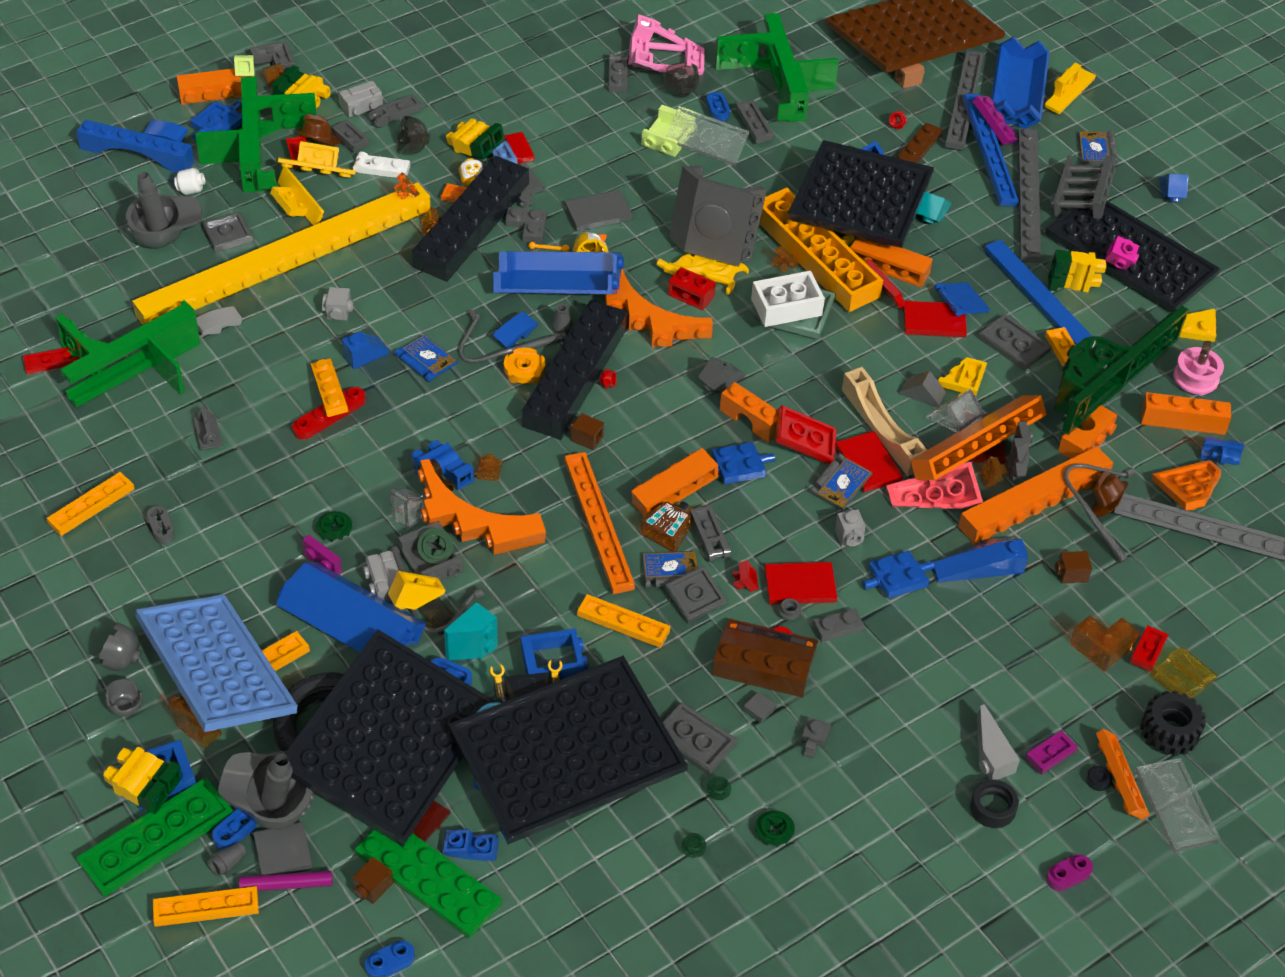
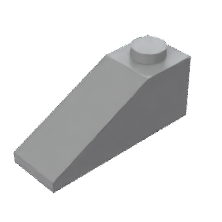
M985 704L980 706L977 716L979 767L989 780H998L1015 774L1020 759Z

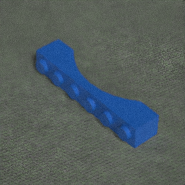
M84 120L76 131L79 146L82 150L94 153L117 148L132 150L152 158L167 170L174 172L189 169L194 163L192 146L190 144L89 120Z

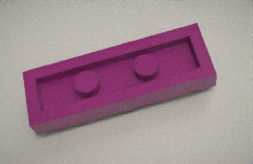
M977 96L973 100V103L1003 145H1011L1018 140L1014 135V130L1004 121V116L994 107V102L991 98Z

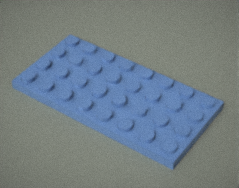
M225 594L136 609L135 617L204 732L297 713L296 702Z

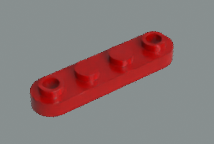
M351 387L343 392L349 412L327 417L324 405L322 404L300 417L292 425L294 436L298 439H308L362 407L366 402L364 390L359 387Z

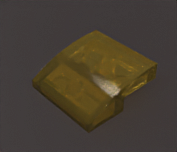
M1183 646L1170 653L1167 660L1154 667L1150 673L1154 679L1171 693L1173 691H1178V694L1181 695L1185 693L1190 699L1195 698L1218 677L1215 672Z

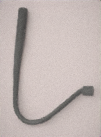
M471 310L469 315L473 322L460 343L459 355L466 362L478 363L513 353V350L517 348L533 349L564 341L567 336L565 332L504 349L485 357L470 359L464 356L463 347L480 318L476 310Z
M1073 464L1068 466L1064 472L1066 485L1077 498L1119 562H1124L1128 557L1069 481L1068 474L1070 470L1075 468H1087L1100 472L1108 471L1110 474L1129 478L1135 474L1134 469L1130 467L1122 472L1089 464Z
M393 547L391 552L394 555L398 570L406 572L400 549ZM483 588L474 590V593L468 597L455 616L446 625L439 628H428L425 626L424 631L430 633L444 631L460 617L474 597L478 599L485 596ZM410 609L411 614L418 618L416 611Z

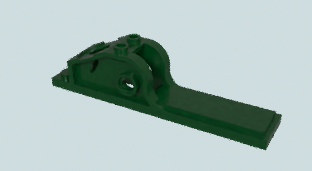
M1181 306L1178 310L1174 309L1132 346H1121L1098 336L1084 338L1077 345H1072L1067 352L1068 360L1062 368L1063 375L1059 386L1060 391L1054 406V410L1064 415L1062 431L1068 435L1073 432L1098 407L1103 406L1176 343L1189 309Z

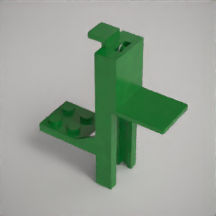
M779 13L764 14V24L767 33L717 36L716 70L752 67L772 73L781 101L777 109L778 121H806L809 91L835 89L839 64L838 58L795 61ZM759 45L763 46L766 57H758Z
M256 76L241 77L243 129L196 132L200 164L240 162L244 193L261 192L263 189L276 187L275 172L262 171L261 138L279 129L302 128L306 114L317 115L315 92L258 96ZM272 107L273 120H261L260 110Z
M185 300L181 301V305L110 343L88 338L83 331L80 332L77 329L73 320H68L63 313L55 317L61 346L63 348H70L67 351L71 353L72 358L80 357V359L60 369L62 377L64 379L67 378L68 382L73 384L88 375L90 376V378L65 391L67 399L76 408L151 367L180 395L184 393L180 365L174 358L200 345L195 310ZM141 348V351L127 357L126 359L112 365L111 367H105L113 363L114 361L126 356L127 354Z

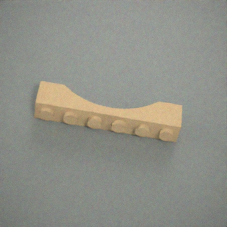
M863 367L844 373L843 393L872 431H875L882 444L907 476L914 474L910 459L926 451L925 446L917 437H912L905 433L893 421L878 395L874 381Z

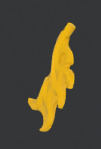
M691 254L683 255L674 263H668L659 259L656 264L664 269V272L672 275L680 267H683L710 280L723 283L727 286V295L735 288V281L733 280L735 274L740 271L749 273L748 267L741 262L739 266L699 255L693 257Z

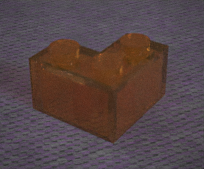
M1089 615L1074 628L1069 644L1105 672L1134 648L1140 631L1123 618L1106 629Z

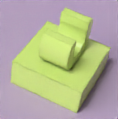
M253 55L234 56L235 76L255 75Z

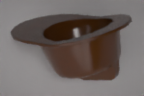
M306 114L302 128L297 130L299 135L325 144L338 145L341 143V140L331 132L328 121L319 115Z
M1108 471L1101 474L1092 487L1096 499L1092 512L1096 517H1103L1109 514L1119 505L1128 487L1127 481H1121L1116 475H1111Z

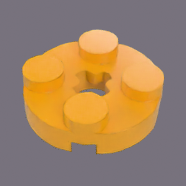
M517 348L509 356L507 354L504 359V372L511 383L535 384L540 382L541 377L545 373L546 363L544 356H540L532 348Z

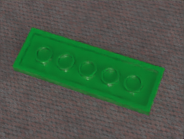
M205 777L165 802L156 814L147 813L82 853L76 859L101 895L106 897L214 829L231 815L233 810L219 796L218 791Z
M374 829L355 848V854L366 863L374 857L392 870L393 883L468 939L502 905L501 897L413 833L404 847Z

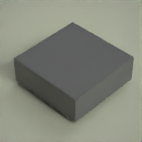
M758 691L743 706V711L762 723L776 710L777 704Z

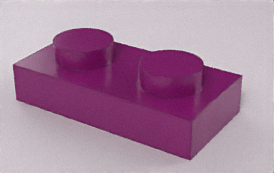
M308 535L303 539V553L308 560H313L339 575L342 573L341 558L312 536Z
M1061 730L1029 751L1025 759L1042 775L1074 754L1078 746Z

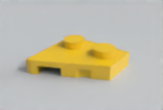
M1215 309L1187 314L1179 337L1214 342L1216 338Z
M967 357L960 362V365L953 367L944 378L941 376L938 382L943 388L976 396L987 362Z

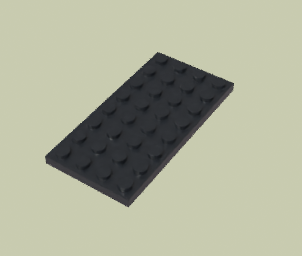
M1086 196L1082 200L1090 201V199H1093V197ZM1106 201L1101 219L1094 218L1093 210H1090V208H1071L1047 227L1045 232L1046 235L1072 251L1087 254L1092 252L1095 253L1096 259L1105 260L1110 244L1117 236L1131 240L1134 244L1139 245L1137 251L1139 257L1134 265L1131 264L1124 270L1106 261L1105 271L1171 312L1183 306L1214 279L1220 271L1219 267L1109 201Z

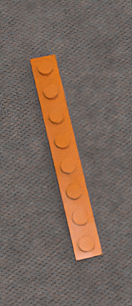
M586 452L565 456V465L612 594L635 590V583Z

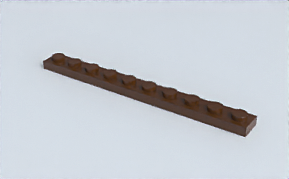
M925 123L897 158L919 163L942 135V129ZM837 232L838 235H846L845 233Z

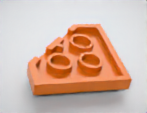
M1211 460L1153 473L1152 481L1185 511H1191L1206 505L1221 477V469Z

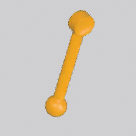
M534 242L528 244L530 249L541 248L561 250L562 252H569L570 250L568 245L561 247L535 244Z

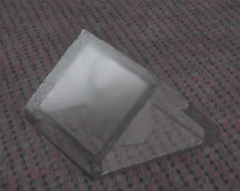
M969 389L945 401L928 413L927 418L958 433L984 418L986 414L973 391Z

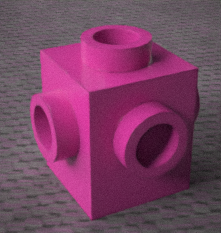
M1117 236L1110 244L1105 260L1117 268L1126 270L1131 264L1134 265L1139 257V254H1137L1139 245L1134 244L1131 240Z

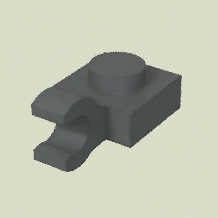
M808 717L801 741L807 742L804 756L813 758L817 745L825 747L831 723Z

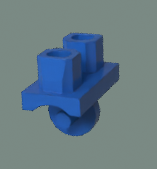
M1205 437L1200 459L1217 461L1219 465H1224L1225 463L1239 465L1244 444L1233 440L1225 441L1218 440L1215 437Z

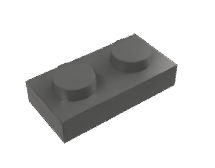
M347 119L331 127L332 133L353 152L370 145L369 138Z
M856 608L813 620V627L821 643L864 631L865 626Z

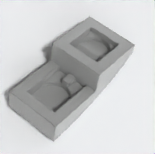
M234 306L216 309L196 318L198 330L202 335L219 334L222 327L238 326L242 323V317Z

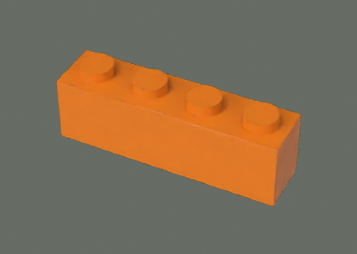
M235 68L177 75L181 104L242 97L241 77L254 76H235Z
M856 237L850 247L864 262L868 259L872 260L884 275L921 288L931 271L932 258L904 248Z
M1146 392L1141 407L1142 425L1225 435L1231 421V403Z
M703 448L692 452L685 459L672 464L670 468L662 473H658L647 482L636 486L631 491L632 503L648 519L666 503L673 506L719 477L718 464Z

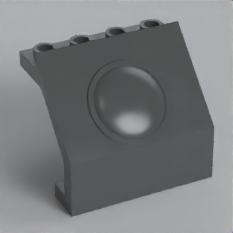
M700 165L683 166L669 239L684 252L739 266L740 262L751 261L767 189L763 186L737 188L702 177L703 168Z

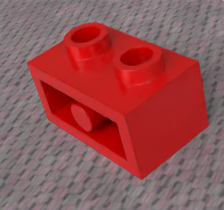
M680 267L669 280L668 296L703 311L715 296L716 282Z

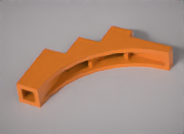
M621 269L620 286L617 294H603L606 305L628 311L629 330L649 329L652 347L672 346L673 340L712 338V318L679 315L651 304L630 285L623 269Z
M429 459L420 461V469L417 470L420 483L424 482L425 485L423 489L425 497L424 509H421L423 522H427L429 525L439 521L442 527L453 524L454 533L460 536L461 542L485 537L486 545L488 548L491 547L493 555L545 543L546 530L540 513L523 516L501 515L474 507L458 498L443 484L435 473Z

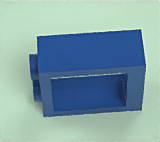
M576 628L521 636V654L526 674L547 673L544 685L551 684V671L548 666L537 668L533 651L572 646L575 662L562 664V670L558 673V681L587 670V657L582 656L581 653L584 650L582 637L577 636ZM560 665L551 666L553 670H557ZM527 678V679H534V685H535V686H533V687H536L535 678Z
M181 739L144 751L155 755L158 759L165 762L175 759L177 764L181 766L183 778L170 795L167 794L168 798L165 802L196 784Z

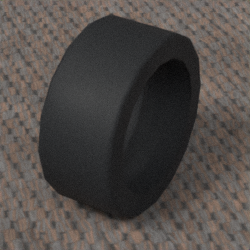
M996 779L986 780L974 789L970 809L974 818L982 825L990 828H1003L1009 825L1015 818L1019 799L1015 790L1007 783ZM985 795H996L1004 799L1009 807L1004 813H993L982 806L980 799Z

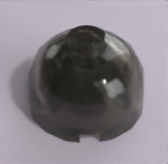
M686 62L668 66L666 68L667 72L662 73L666 90L675 96H689V94L696 90L699 84L698 67L692 63V66H687Z
M405 115L400 122V126H403L402 131L397 134V150L401 154L406 155L418 154L424 149L425 144H429L430 134L427 133V127L424 122L415 117Z

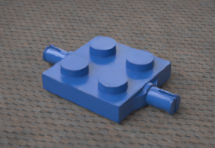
M238 100L229 106L215 101L190 120L191 127L197 129V132L235 130L242 124V114L236 111L242 107V104ZM196 133L193 134V138H194L195 140H196Z
M753 442L712 449L713 460L718 464V475L722 478L724 484L766 477V469L763 464L775 462L774 453L761 455L757 452Z
M908 550L869 562L868 569L872 573L873 578L862 581V586L864 590L877 586L890 599L928 587L929 579L924 572L934 570L935 566L932 560L922 564L918 563Z

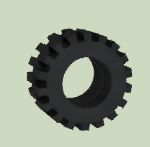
M1164 691L1162 695L1158 693L1154 698H1151L1140 725V729L1143 730V738H1147L1146 743L1149 746L1153 745L1156 751L1161 750L1165 755L1172 753L1173 756H1178L1179 753L1185 755L1188 754L1189 750L1195 749L1206 725V715L1202 712V706L1197 705L1194 698H1188V695L1185 693L1182 695L1178 694V691H1173L1172 693ZM1165 720L1175 721L1181 727L1170 725Z

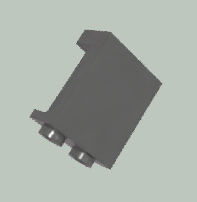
M439 521L398 537L400 553L414 574L435 577L441 582L464 572L463 558L456 556L454 551L445 562L440 564L428 563L420 557L417 550L419 537L428 529H443ZM437 537V540H435L434 543L426 542V544H429V546L432 547L431 555H433V553L436 550L442 549L438 545L439 537Z

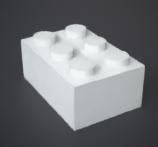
M811 271L753 282L751 300L764 327L819 317L823 314L825 298Z

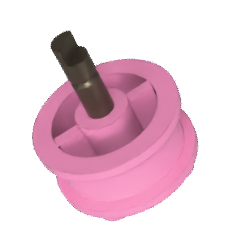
M1204 341L1202 348L1192 347L1185 349L1178 357L1177 366L1173 373L1174 380L1178 386L1187 392L1203 396L1214 391L1219 384L1224 364L1222 359L1210 350L1212 344L1210 341Z

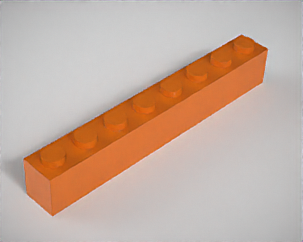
M1022 395L910 459L916 480H936L1015 434L1018 422L1027 421L1029 426L1046 416L1042 395Z
M1096 446L962 512L958 527L973 544L986 541L992 535L1004 532L1010 526L1016 523L1020 524L1026 518L1038 515L1044 509L1050 506L1054 507L1066 498H1072L1074 494L1070 491L1064 480V472L1068 466L1073 464H1089L1112 470L1113 462ZM1075 468L1069 471L1068 478L1074 489L1080 492L1091 488L1103 472L1087 468Z

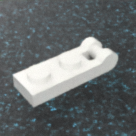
M359 152L356 157L357 161H355L353 169L358 173L406 179L410 169V161L370 156L365 152Z

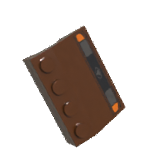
M729 618L716 651L712 676L803 698L818 640Z

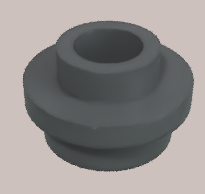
M785 599L779 605L778 613L785 620H795L801 614V607L796 600Z

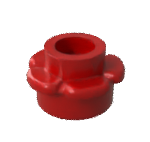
M902 111L893 112L889 117V124L892 128L899 130L907 123V117L904 116Z
M605 369L600 374V384L604 385L605 389L615 387L617 380L616 372Z

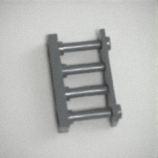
M1072 155L1067 156L1066 163L1062 164V176L1055 198L1051 200V209L1054 210L1056 218H1059L1062 208H1090V210H1093L1094 218H1102L1115 173L1114 156H1106L1104 164L1073 165ZM1072 173H1100L1097 177H1071ZM1069 184L1097 185L1094 189L1068 188ZM1065 196L1093 197L1090 201L1064 200Z

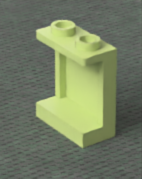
M661 105L657 120L649 130L644 129L642 131L641 145L676 157L695 131L696 116Z

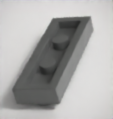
M753 99L736 103L735 109L756 144L774 139V133Z

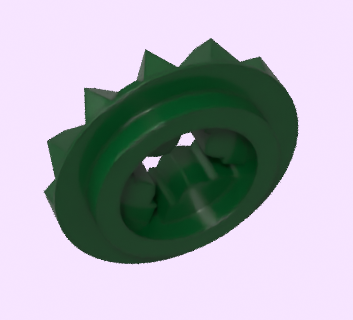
M331 511L325 513L318 519L316 524L318 535H321L324 540L330 539L333 542L334 539H340L342 541L343 537L349 536L352 530V520L343 512ZM336 522L338 527L335 531H332V527Z
M431 528L423 532L419 537L417 550L420 557L426 562L440 564L451 556L453 540L445 530ZM437 537H439L438 545L442 549L436 550L433 553V555H431L432 547L429 546V544H426V542L434 543V541L437 540Z
M772 810L759 816L756 821L755 832H757L759 840H763L767 846L772 844L778 847L780 844L787 845L789 840L793 838L795 825L786 813ZM771 826L774 828L780 827L779 833L775 831L770 832Z

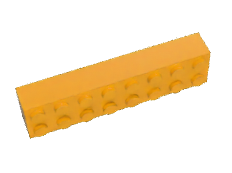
M788 188L765 197L759 224L806 271H811L815 280L824 289L836 293L835 299L848 312L881 297L883 279L832 230L788 219V212L796 197Z

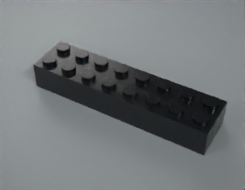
M495 155L412 250L413 268L448 282L506 214L508 207H512L519 196H521L522 191L529 185V168Z
M590 299L523 407L522 427L559 440L563 438L628 328V311Z

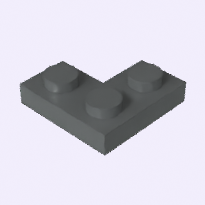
M286 41L250 47V53L254 56V64L273 61L277 72L287 71L292 65H295Z
M508 207L506 226L524 228V242L542 243L547 211Z

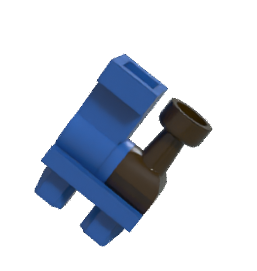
M435 440L429 444L428 453L424 454L422 450L418 449L411 454L417 476V470L420 469V461L429 459L435 473L451 492L454 490V487L458 491L474 482V468L469 463L465 464L458 454L451 449L448 442L441 444L438 440ZM464 476L465 480L460 482V478Z

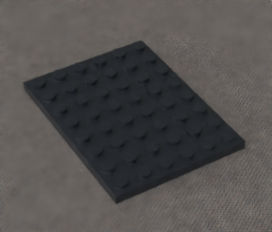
M377 629L285 752L292 766L291 778L404 847L463 758L449 731L448 724L473 715L484 705L496 701Z
M624 655L448 724L449 731L508 845L688 770L685 759Z

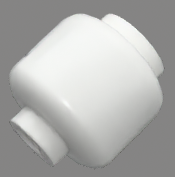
M196 168L179 171L174 178L176 189L184 195L201 192L205 184L204 174L200 173Z

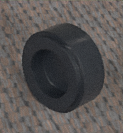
M1101 766L1092 767L1086 777L1088 786L1096 791L1108 789L1112 781L1111 773Z

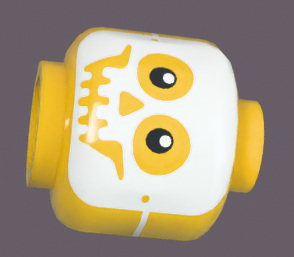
M470 158L466 159L459 166L462 184L466 187L484 169L480 161Z

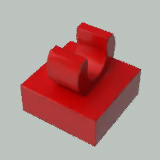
M747 560L739 562V570L732 573V576L738 580L733 582V585L737 589H743L746 586L750 592L758 590L757 571Z

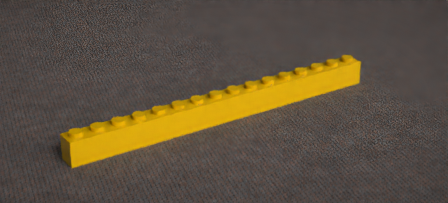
M417 182L132 301L135 316L144 325L180 306L183 300L196 310L431 210L430 195Z

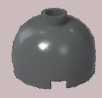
M117 623L114 626L117 632L115 635L109 634L99 655L101 661L97 662V665L113 671H122L128 668L131 663L136 664L142 651L138 650L140 641L135 631L121 623Z

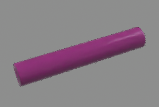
M332 871L239 877V888L257 886L258 891L333 885Z

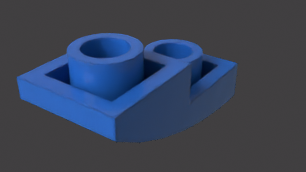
M151 120L144 134L182 142L188 129L167 121Z
M523 311L501 326L493 334V337L508 349L521 337L525 339L538 326V323Z
M470 829L446 830L443 853L462 859L496 861L499 837L497 834L473 835Z

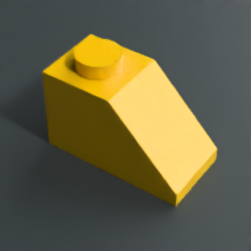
M398 571L388 595L394 606L400 609L408 608L415 610L440 597L446 590L438 578Z

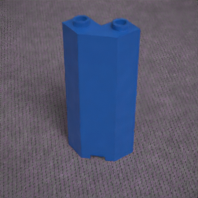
M1011 37L999 44L991 99L996 110L1004 116L1006 124L1019 125L1018 128L1026 129L1041 121L1050 52L1041 41H1037L1024 48L1015 37Z
M501 251L499 252V272H493V293L617 294L620 286L621 269L624 268V257H621V252Z
M317 562L304 563L280 589L278 593L279 598L276 603L277 606L358 652L362 651L377 629L405 646L418 644L427 624Z

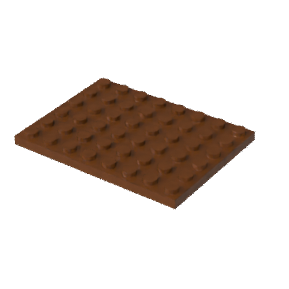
M963 0L881 1L856 10L827 17L825 25L885 73L996 41L1005 36L1004 30Z

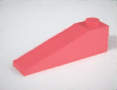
M971 462L960 465L936 480H916V478H911L887 485L892 507L963 509L983 503Z

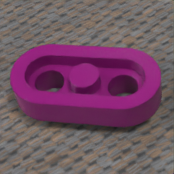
M1074 855L1051 866L1046 876V882L1053 890L1065 891L1087 880L1092 873L1093 864L1084 855ZM1057 873L1062 874L1064 877H1059Z

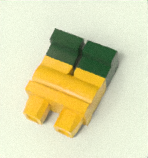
M292 65L272 83L273 95L315 92L316 108L321 103L320 97L327 99L331 94L330 87L323 84V78L302 73L299 71V67Z
M472 118L467 123L461 122L458 124L455 133L449 132L446 135L448 145H452L456 153L461 152L483 160L494 151L493 149H496L505 141L502 124L494 123L492 126H489L481 121L476 122V119Z
M1055 250L1047 277L1049 291H1057L1058 288H1070L1075 291L1089 292L1090 287H1100L1102 275L1095 274V272L1105 273L1106 260L1096 259L1095 253L1092 252L1087 254Z
M137 747L135 751L123 748L117 757L118 763L123 765L120 770L109 766L103 774L104 780L113 786L115 794L122 795L127 800L153 814L157 813L167 800V794L170 795L183 778L179 764L174 762L169 764L149 752H144V749Z

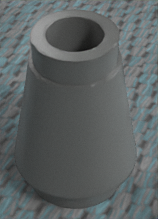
M558 304L553 317L552 328L556 333H568L572 327L568 306L566 304Z
M236 842L213 853L208 860L210 870L218 877L227 875L246 854V849L240 842Z

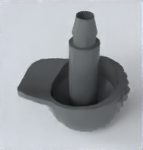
M147 172L138 174L139 198L128 207L124 221L127 231L131 232L134 239L140 245L151 249L163 248L174 242L180 236L182 229L201 222L202 210L196 198L159 194L158 187L154 185L152 178Z
M285 751L270 754L246 752L232 755L226 762L218 787L219 796L224 801L248 812L250 817L260 826L275 830L291 826L300 817H304L306 810L312 807L310 801L315 799L312 790L291 778L292 766L288 756L285 755Z

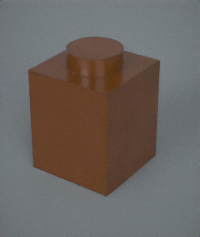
M581 413L577 420H573L570 425L571 441L594 451L604 437V422Z
M1087 551L1061 552L1059 561L1055 563V571L1060 576L1062 584L1088 582L1092 566Z
M374 857L352 877L354 893L360 899H366L372 904L393 884L392 870Z

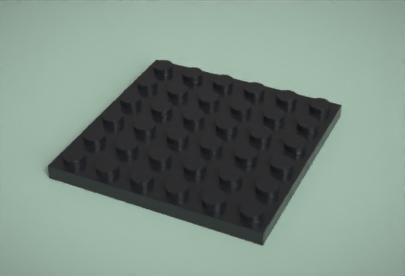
M823 140L788 212V219L902 248L933 176L934 167Z

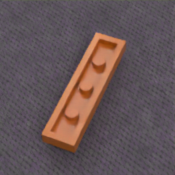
M1103 728L1096 733L1099 740L1098 747L1105 754L1108 761L1106 766L1116 780L1114 784L1117 791L1123 797V807L1129 815L1143 820L1150 816L1117 736Z

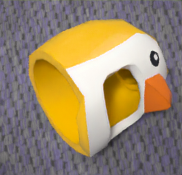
M592 232L581 233L575 240L573 252H609L605 243L607 235H597Z

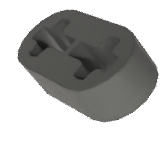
M162 506L151 507L147 511V519L156 542L160 544L172 542L175 538V533L167 510ZM158 515H159V517L161 518V520H160V521H157V519H156L155 516H158ZM161 529H164L167 534L163 535Z

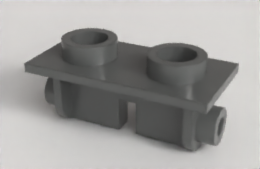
M206 407L200 408L197 413L198 417L194 418L201 451L222 447L215 414H211L210 410Z

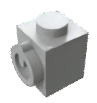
M330 287L328 294L323 295L322 311L327 313V319L348 320L349 312H353L354 305L353 300H351L350 289Z
M859 509L837 513L835 532L841 546H857L863 543L866 526Z

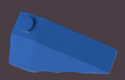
M1014 536L991 538L933 562L935 566L934 573L937 582L1022 574L1025 571L1028 554L1024 542L1020 538Z

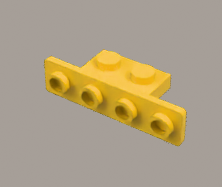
M1074 63L1065 70L1061 77H1057L1054 82V95L1045 103L1044 107L1060 114L1095 80L1096 75L1082 69V65Z
M300 141L298 160L278 157L277 161L281 162L283 167L293 168V165H299L301 170L312 171V168L320 169V173L331 174L332 171L339 172V176L351 177V174L355 175L356 172L354 169L336 167L339 147Z
M283 167L278 179V184L281 187H272L271 195L287 215L291 217L305 216L313 226L319 224L324 210L289 168Z

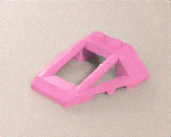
M638 14L629 44V65L635 68L690 76L703 74L705 53L703 47L687 38L684 40L674 35L675 31L669 28L667 31L660 27V22ZM655 32L677 44L649 41ZM649 49L685 52V66L653 63V54L649 53Z

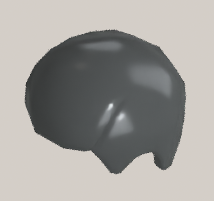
M122 678L112 681L107 686L105 703L114 715L120 717L130 716L141 708L142 692L137 689L134 681Z

